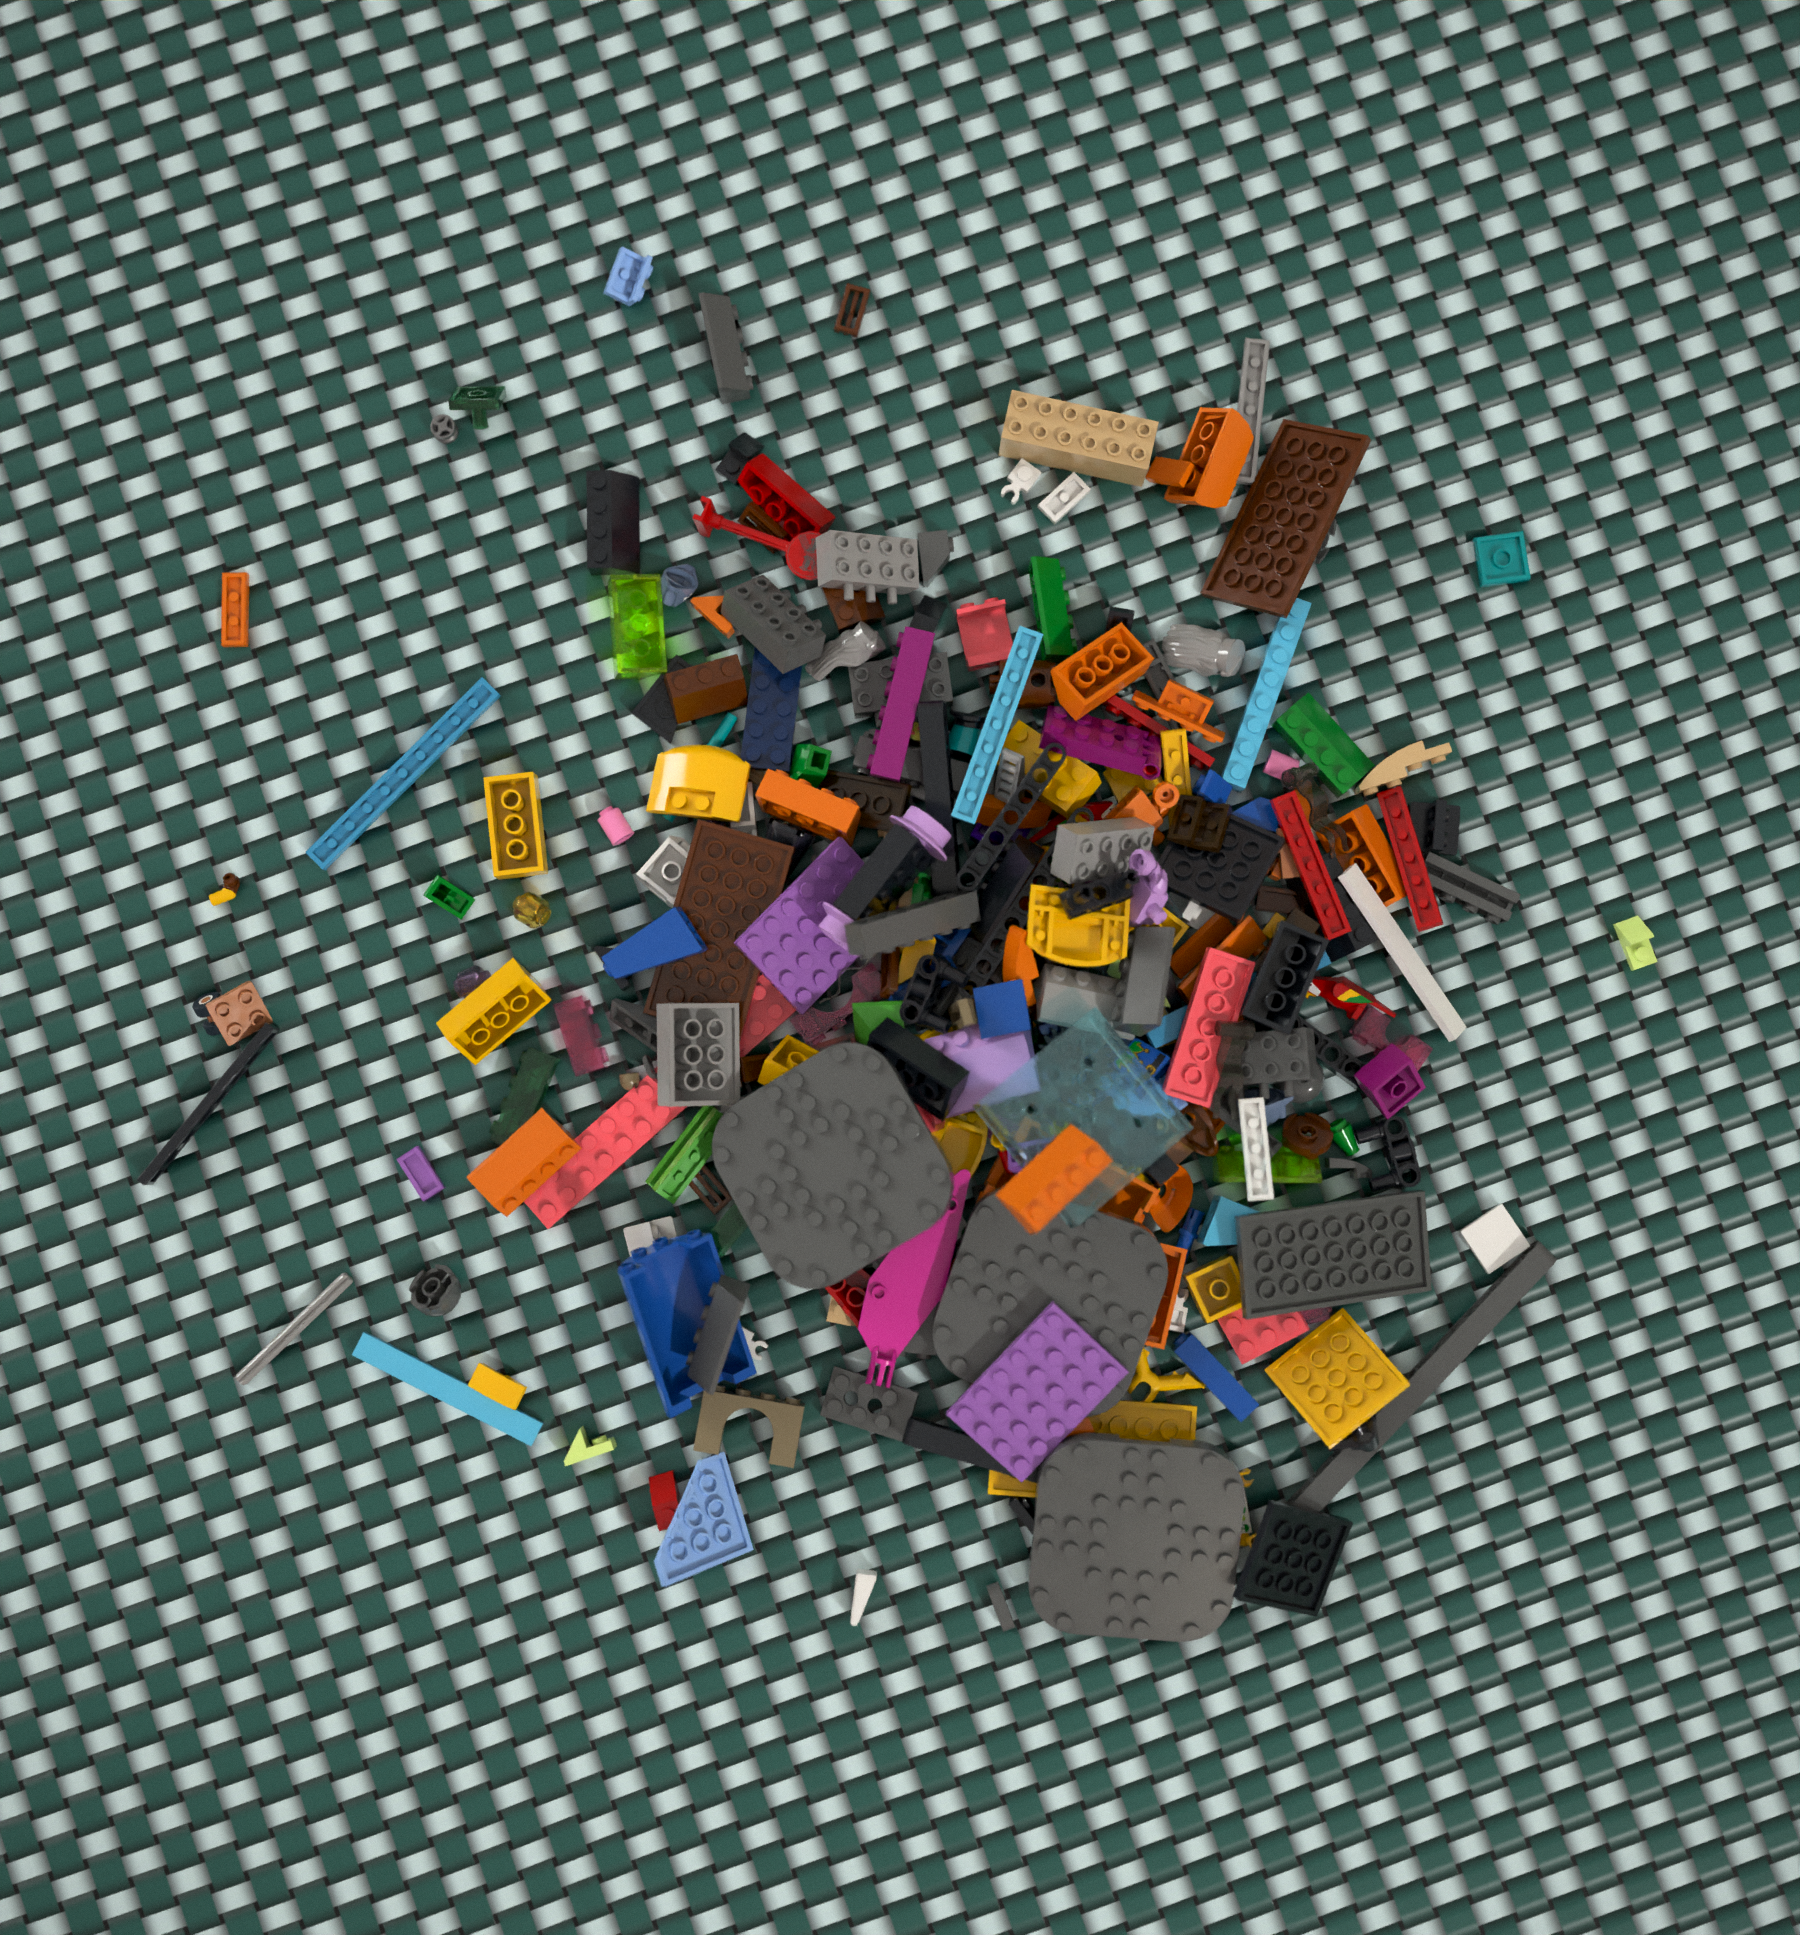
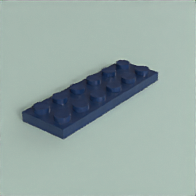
M756 647L754 648L740 758L744 762H748L751 765L750 769L767 771V769L776 771V769L789 773L803 665L782 674Z

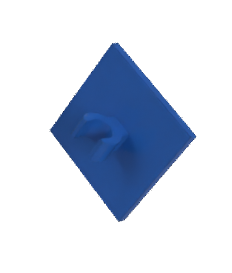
M1023 979L973 988L981 1039L1031 1030Z

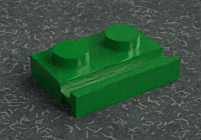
M919 873L917 876L919 878L918 884L914 883L911 904L933 898L932 877L928 874Z

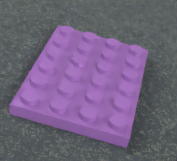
M839 836L734 942L741 952L797 1012L802 1015L857 959L854 955H849V952L818 928L827 915L822 904L826 902L835 907L833 903L864 864L863 860L847 842Z
M1052 1301L946 1411V1414L1022 1483L1129 1371Z

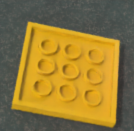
M1341 1308L1264 1370L1329 1449L1410 1386L1408 1380L1344 1308Z

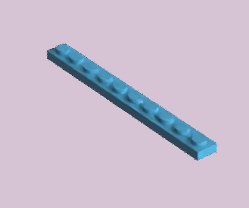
M481 677L305 853L323 870H326L501 695Z

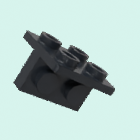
M1435 800L1432 803H1410L1409 812L1422 853L1457 854L1460 806L1447 805V800Z

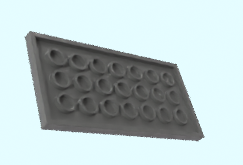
M1423 1190L1235 1216L1242 1317L1245 1319L1432 1291L1425 1191Z

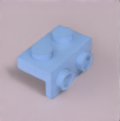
M623 246L619 248L603 294L628 306L633 305L637 301L640 302L645 292V288L642 287L644 281L650 277L653 266L650 265L653 257L650 255L643 257Z

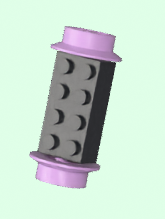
M911 806L903 817L893 815L889 817L894 826L833 903L835 907L826 902L822 904L827 915L818 928L847 952L849 951L844 924L896 909L899 899L912 888L914 880L920 872L928 867L932 856L944 862L947 860L943 847L951 838V834L934 818L915 806Z

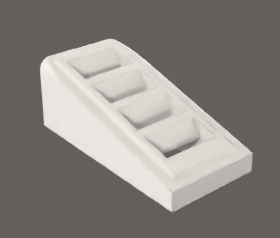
M856 1570L850 1624L853 1626H857L876 1582L877 1571Z

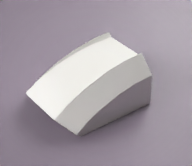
M670 835L636 873V877L646 888L669 907L673 908L691 844L684 838Z

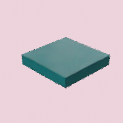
M1523 531L1475 537L1472 540L1480 588L1524 582L1531 579Z

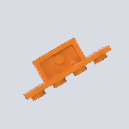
M1172 679L1168 680L1159 700L1138 690L1135 691L1132 700L1136 701L1135 705L1144 710L1150 708L1158 712L1157 715L1164 720L1171 721L1173 719L1181 723L1180 726L1187 731L1193 732L1196 730L1202 733V737L1210 742L1216 743L1218 741L1222 743L1225 737V732L1204 723L1214 700Z

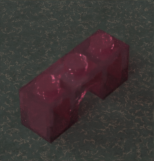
M1367 1006L1349 1032L1354 1035L1353 1039L1360 1045L1366 1046L1368 1044L1375 1049L1373 1053L1377 1056L1380 1051L1390 1045L1386 1039L1385 1030L1391 1019L1372 1006ZM1413 1034L1407 1035L1403 1042L1396 1046L1411 1058L1417 1071L1433 1050V1048Z

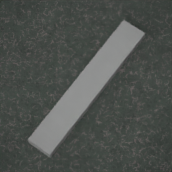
M1245 338L1237 412L1249 424L1254 438L1236 484L1252 485L1256 477L1270 340Z

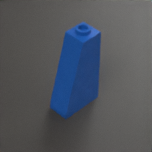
M673 907L601 958L605 963L603 968L610 977L613 976L614 979H618L708 950V947L682 907Z
M1183 1332L1173 1341L1175 1346L1171 1350L1237 1420L1242 1422L1259 1406L1257 1401L1192 1333L1188 1332L1185 1334Z

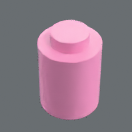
M1272 749L1262 772L1290 784L1292 780H1298L1303 767L1299 766V760Z
M609 806L599 813L601 817L597 821L613 846L623 843L634 835L632 828L618 807L613 809L612 806Z

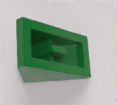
M439 875L434 878L423 896L461 920L476 900Z

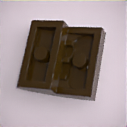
M1180 794L1167 839L1183 846L1220 853L1232 812L1231 805L1206 802L1205 798L1201 796Z

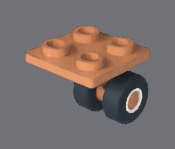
M247 981L223 995H220L218 992L207 993L199 997L192 1006L198 1017H207L208 1020L203 1022L206 1033L210 1036L221 1034L228 1046L260 1030L266 1022H273L251 981Z

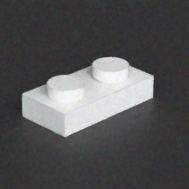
M1073 472L1038 504V508L1055 525L1091 489Z

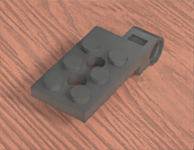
M834 1366L820 1416L902 1442L908 1418L913 1416L919 1392L892 1383L890 1388H885V1381H882L881 1386H875V1378H872L871 1385L866 1384L867 1375ZM848 1391L857 1393L858 1402L855 1405H849L846 1402L845 1395ZM873 1398L879 1399L882 1403V1410L879 1413H874L869 1408V1402Z

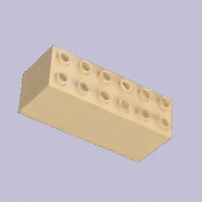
M1012 390L1001 436L999 456L1016 460L1023 458L1027 462L1142 487L1148 472L1159 422Z

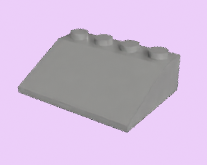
M739 1003L657 1004L658 1106L734 1105L740 1101Z

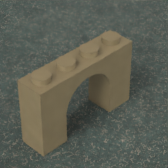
M717 1384L714 1395L708 1394L704 1390L693 1451L719 1455L725 1423L728 1417L737 1410L752 1408L765 1414L773 1427V1441L769 1464L794 1468L805 1404L800 1403L801 1399L786 1397L785 1400L775 1399V1394L761 1392L760 1396L751 1395V1390L736 1388L735 1392L725 1390L726 1386Z

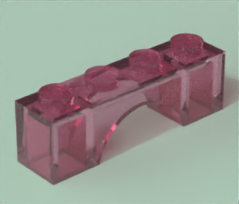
M872 962L851 976L853 991L851 998L845 1006L832 1012L819 1011L810 1006L803 1015L799 1013L790 1019L807 1045L812 1043L816 1046L827 1038L824 1034L830 1029L837 1031L846 1025L845 1019L853 1014L852 1003L870 1002L872 1000L878 1002L883 999L879 996L880 973Z

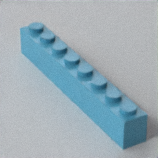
M1296 598L1287 619L1278 616L1221 773V777L1233 786L1232 790L1239 793L1246 788L1312 604Z

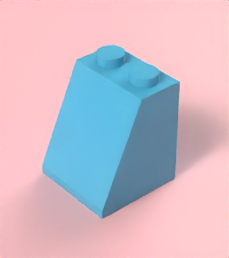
M1214 1195L1196 1242L1206 1246L1237 1245L1235 1216L1259 1213V1211L1225 1197Z

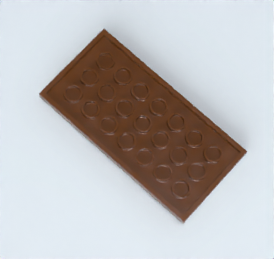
M1283 419L1200 592L1203 597L1287 619L1371 442L1369 436Z
M698 819L673 907H682L708 947V950L656 967L643 1013L657 1017V1004L739 1003V1041L741 1040L760 971L734 942L783 893L796 847Z

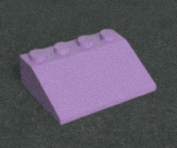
M979 1024L925 1039L927 1044L970 1072L965 1089L946 1118L1041 1092L1030 1030L981 1039Z

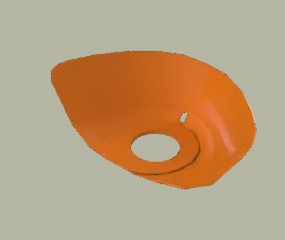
M1177 1165L1179 1170L1164 1183L1166 1187L1165 1194L1160 1198L1155 1209L1150 1208L1152 1218L1165 1233L1170 1232L1180 1222L1192 1200L1193 1183L1190 1175L1181 1165Z

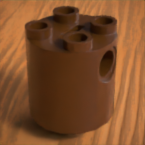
M999 660V675H989V695H995L1007 660ZM1034 660L1017 709H1047L1048 705L1054 706L1056 690L1055 687H1051L1053 679L1050 671L1055 667V662H1050V660ZM1032 683H1039L1041 687H1035Z

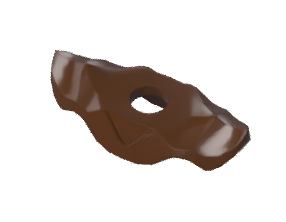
M1186 1101L1188 1104L1170 1119L1165 1120L1173 1134L1196 1153L1204 1156H1214L1217 1154L1218 1141L1209 1116L1201 1105ZM1188 1112L1193 1113L1196 1118L1195 1124L1191 1127H1186L1182 1123L1183 1115Z

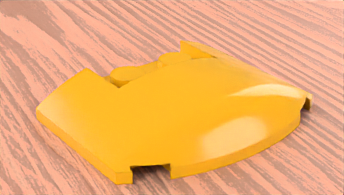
M685 745L662 752L657 756L646 812L739 823L751 765L746 761L744 762L731 751L709 745Z
M1030 885L1026 945L1029 948L1055 962L1079 967L1108 965L1118 959L1122 960L1127 957L1130 899L1068 920L1058 895L1069 889ZM1094 893V897L1100 900L1098 893Z
M981 1108L946 1118L943 1129L931 1132L932 1135H935L946 1154L954 1175L961 1169H967L970 1172L971 1179L980 1164L988 1135L985 1117L987 1116L986 1109Z

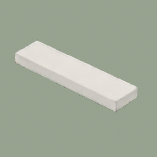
M1264 1097L1238 1099L1248 1202L1274 1200Z

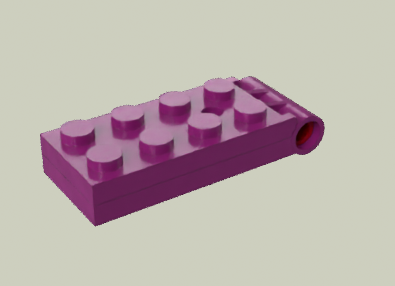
M1048 705L1043 719L1039 748L1045 749L1050 743L1059 742L1065 746L1067 756L1140 775L1147 780L1158 778L1161 771L1162 747L1159 737L1148 736L1149 732L1140 730L1135 726L1121 725L1109 719L1103 720L1092 717L1089 714L1075 721L1062 706ZM1052 747L1049 749V751L1062 754V751L1058 747Z

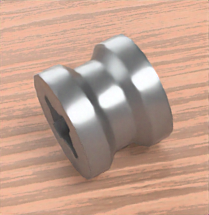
M445 414L438 415L431 422V431L440 443L451 444L457 439L459 434L458 427L450 416Z

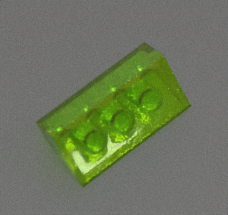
M660 574L611 575L607 584L614 680L640 679L667 673Z
M1219 1146V1151L1213 1156V1181L1246 1182L1243 1151H1235V1146ZM1282 1146L1270 1159L1272 1183H1322L1319 1158L1309 1160L1292 1151H1285V1147Z

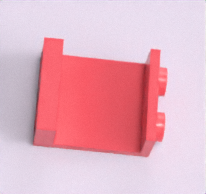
M989 598L984 601V604L974 605V603H966L961 605L960 609H956V619L968 672L999 666V660L1008 659L1013 642L1005 611V599Z

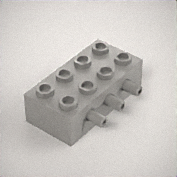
M829 530L816 537L818 587L843 589L844 600L847 601L854 599V590L865 591L866 602L869 603L876 601L875 592L887 593V603L891 605L897 604V594L905 595L919 589L917 539Z
M1137 817L1058 825L1050 873L1069 884L1074 883V887L1085 884L1087 881H1095L1119 872H1125L1130 869L1129 858L1135 850L1150 851L1155 827Z

